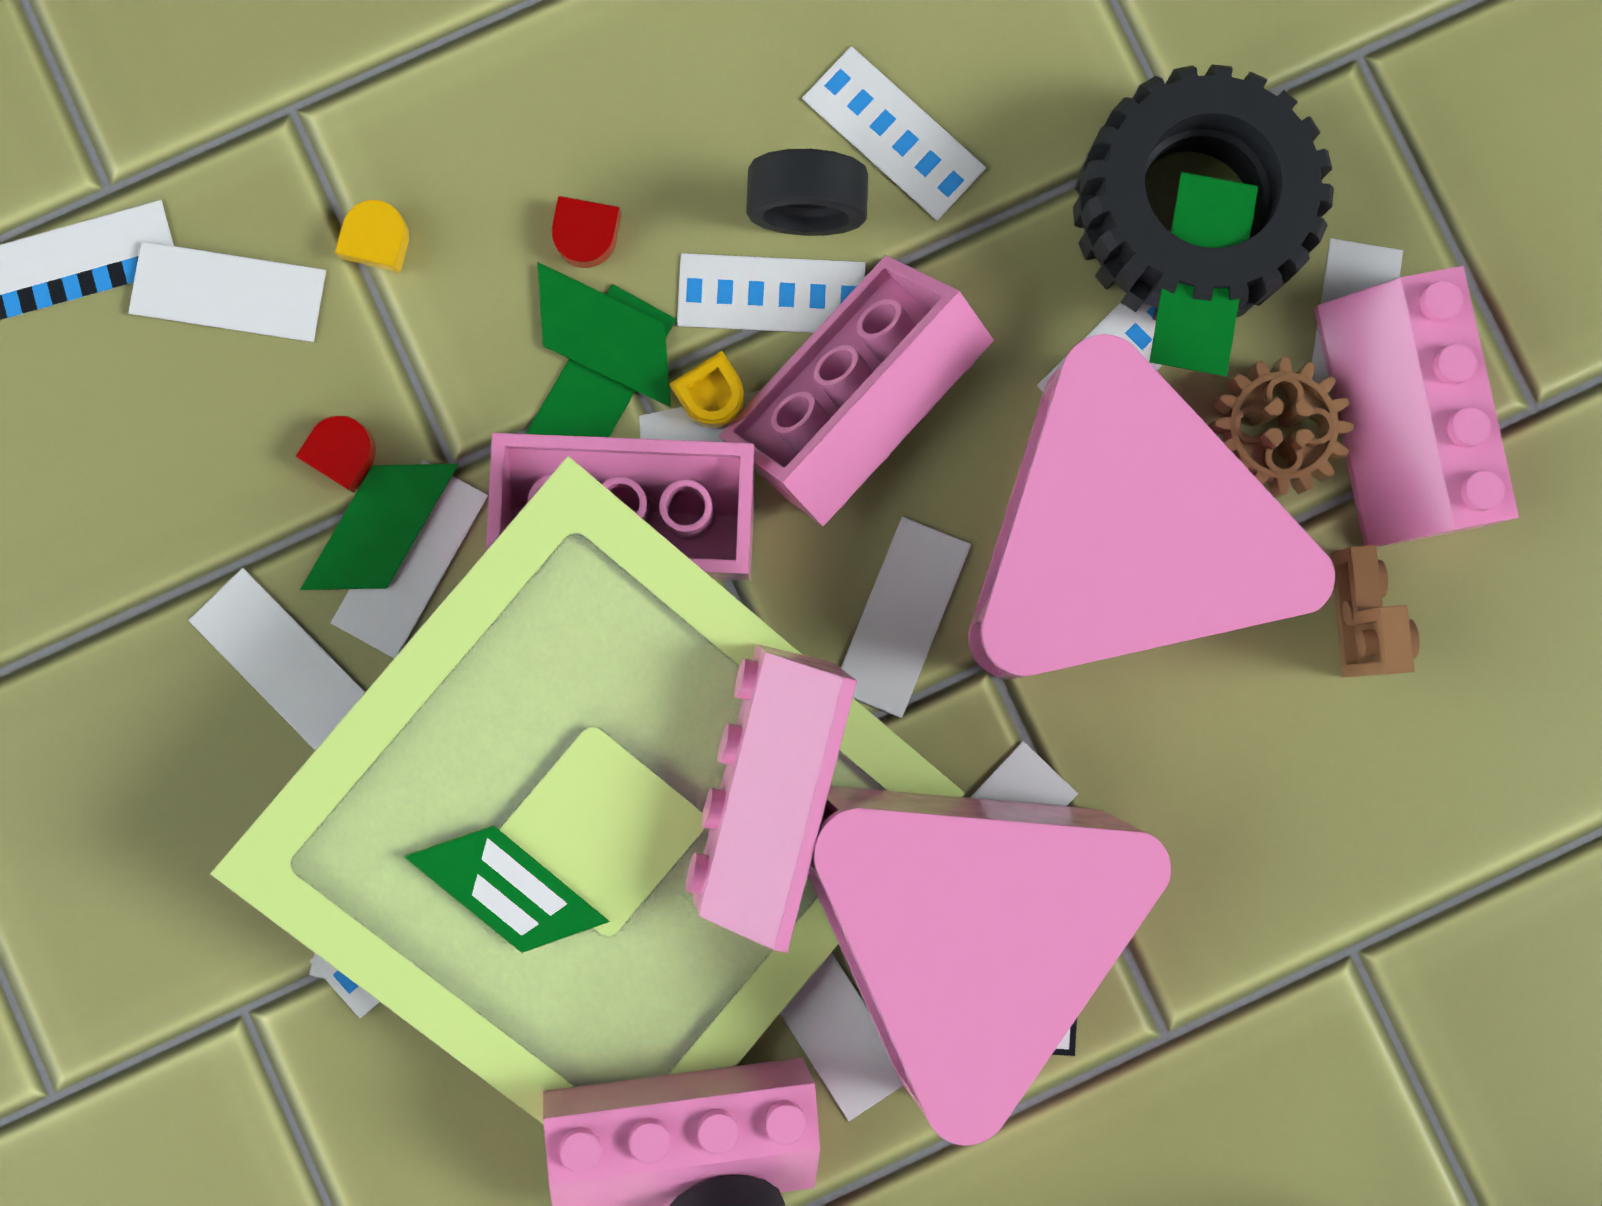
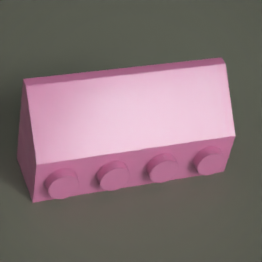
M885 255L718 437L723 442L754 443V470L791 504L821 526H824L846 504L848 499L876 468L889 457L891 452L921 419L929 414L933 406L955 382L973 366L977 358L994 340L959 290Z
M1464 266L1400 277L1314 307L1328 377L1332 376L1336 380L1331 389L1333 400L1348 398L1350 403L1337 414L1339 421L1354 424V431L1341 436L1342 444L1349 450L1345 459L1364 546L1376 545V547L1487 527L1519 518Z
M492 433L486 551L565 458L569 456L711 578L751 581L754 443Z
M756 644L753 660L743 658L738 670L734 697L743 699L737 724H726L719 746L718 762L726 764L720 789L710 788L703 810L702 827L710 829L704 854L694 852L686 879V892L693 893V900L699 917L772 950L788 953L857 683L855 678L835 663Z
M803 1057L543 1091V1123L552 1206H669L678 1195L696 1184L718 1177L738 1175L765 1179L777 1187L780 1193L815 1188L820 1154L815 1082Z

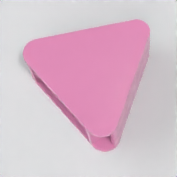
M1095 335L1082 340L1071 349L1061 368L1051 376L1044 388L968 633L969 649L975 662L988 674L1001 679H1016L1300 616L1319 610L1328 601L1335 584L1334 566L1330 557L1133 344L1114 335Z
M830 786L808 876L899 1080L925 1115L933 1130L941 1138L953 1144L967 1146L976 1145L990 1139L1002 1128L1168 886L1171 876V863L1165 847L1157 838L1100 809Z

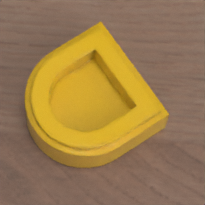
M380 200L363 201L355 205L345 216L335 254L340 259L401 273L409 243L408 226L400 213L392 205Z
M720 351L669 384L672 392L690 419L705 428L715 429L729 425L742 411L745 396L742 382L723 351Z

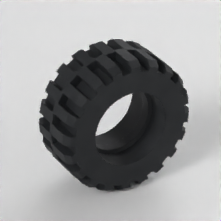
M1212 64L1205 76H1198L1197 68L1193 65L1173 69L1166 83H1164L1161 77L1154 76L1138 86L1133 98L1124 97L1111 111L1105 125L1100 128L1087 154V158L1079 171L1075 186L1079 197L1073 206L1074 226L1084 228V234L1078 244L1085 260L1097 258L1101 267L1095 274L1096 279L1106 290L1116 283L1127 293L1120 303L1134 312L1145 303L1155 308L1153 320L1156 321L1161 289L1174 294L1178 283L1194 287L1192 299L1211 301L1213 289L1228 288L1230 300L1240 299L1237 317H1240L1254 305L1260 306L1296 275L1310 259L1308 253L1323 238L1328 225L1325 219L1321 217L1333 206L1334 187L1331 184L1322 183V179L1332 170L1328 150L1325 148L1316 150L1313 143L1321 132L1311 116L1301 121L1292 110L1298 103L1295 98L1284 89L1277 97L1264 88L1267 78L1249 71L1244 80L1232 77L1233 68L1231 66ZM1182 151L1199 152L1210 155L1225 163L1238 175L1242 183L1258 186L1250 239L1234 246L1206 248L1190 244L1173 235L1158 220L1148 201L1145 187V174L1148 167L1155 159L1166 154Z

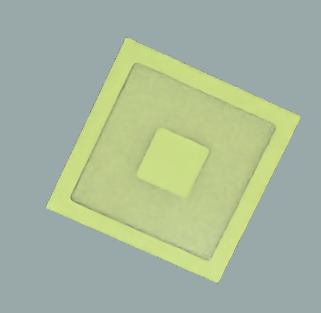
M569 456L565 458L210 873L543 1125V1091L736 1066L838 945V941L808 875L788 953L772 950L699 917L693 900V893L686 892V879L691 858L694 852L704 854L710 829L702 827L705 801L710 788L720 789L726 764L718 762L722 734L727 723L737 724L743 700L734 697L735 683L743 658L753 660L756 644L797 654L801 653ZM854 698L852 699L830 786L962 797L965 794ZM494 825L610 922L521 953L403 856Z

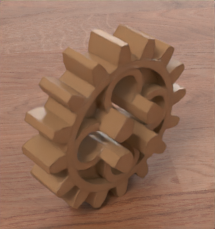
M1282 357L1273 364L1271 373L1267 365L1261 360L1248 368V378L1240 373L1233 377L1227 383L1233 395L1222 394L1213 403V406L1219 412L1225 414L1224 417L1216 419L1208 425L1215 434L1223 435V443L1262 485L1266 482L1269 483V490L1274 498L1287 494L1290 483L1297 494H1301L1313 488L1312 477L1323 481L1335 474L1332 465L1327 460L1338 461L1348 455L1349 450L1343 444L1337 442V438L1354 431V424L1338 420L1337 413L1350 404L1348 398L1332 400L1328 395L1336 380L1332 376L1320 383L1312 380L1315 364L1310 362L1294 373L1291 369L1289 357ZM1274 387L1282 388L1286 391L1289 401L1285 409H1283V402L1278 397L1273 398L1272 392ZM1278 416L1279 426L1290 428L1304 419H1309L1317 423L1320 433L1319 437L1315 439L1313 438L1315 435L1309 429H1301L1283 439L1280 429L1269 428L1258 436L1252 437L1242 431L1240 421L1242 417H1247V421L1252 426L1259 427ZM1276 447L1277 452L1283 458L1287 456L1288 464L1286 469L1278 468L1272 461V452Z

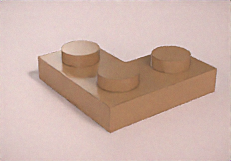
M1376 545L1349 547L1330 553V559L1335 571L1334 597L1343 678L1415 672L1413 659L1418 656L1420 647L1418 629L1415 622L1409 619L1407 605L1383 607L1382 598L1386 596L1388 591V573L1384 562L1378 560Z

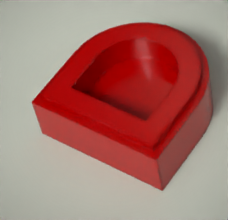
M558 196L552 224V239L560 256L569 264L579 268L595 267L606 261L616 245L622 215L620 207Z
M332 416L322 420L313 428L295 457L354 493L373 464L376 446L372 434L361 423L347 416Z

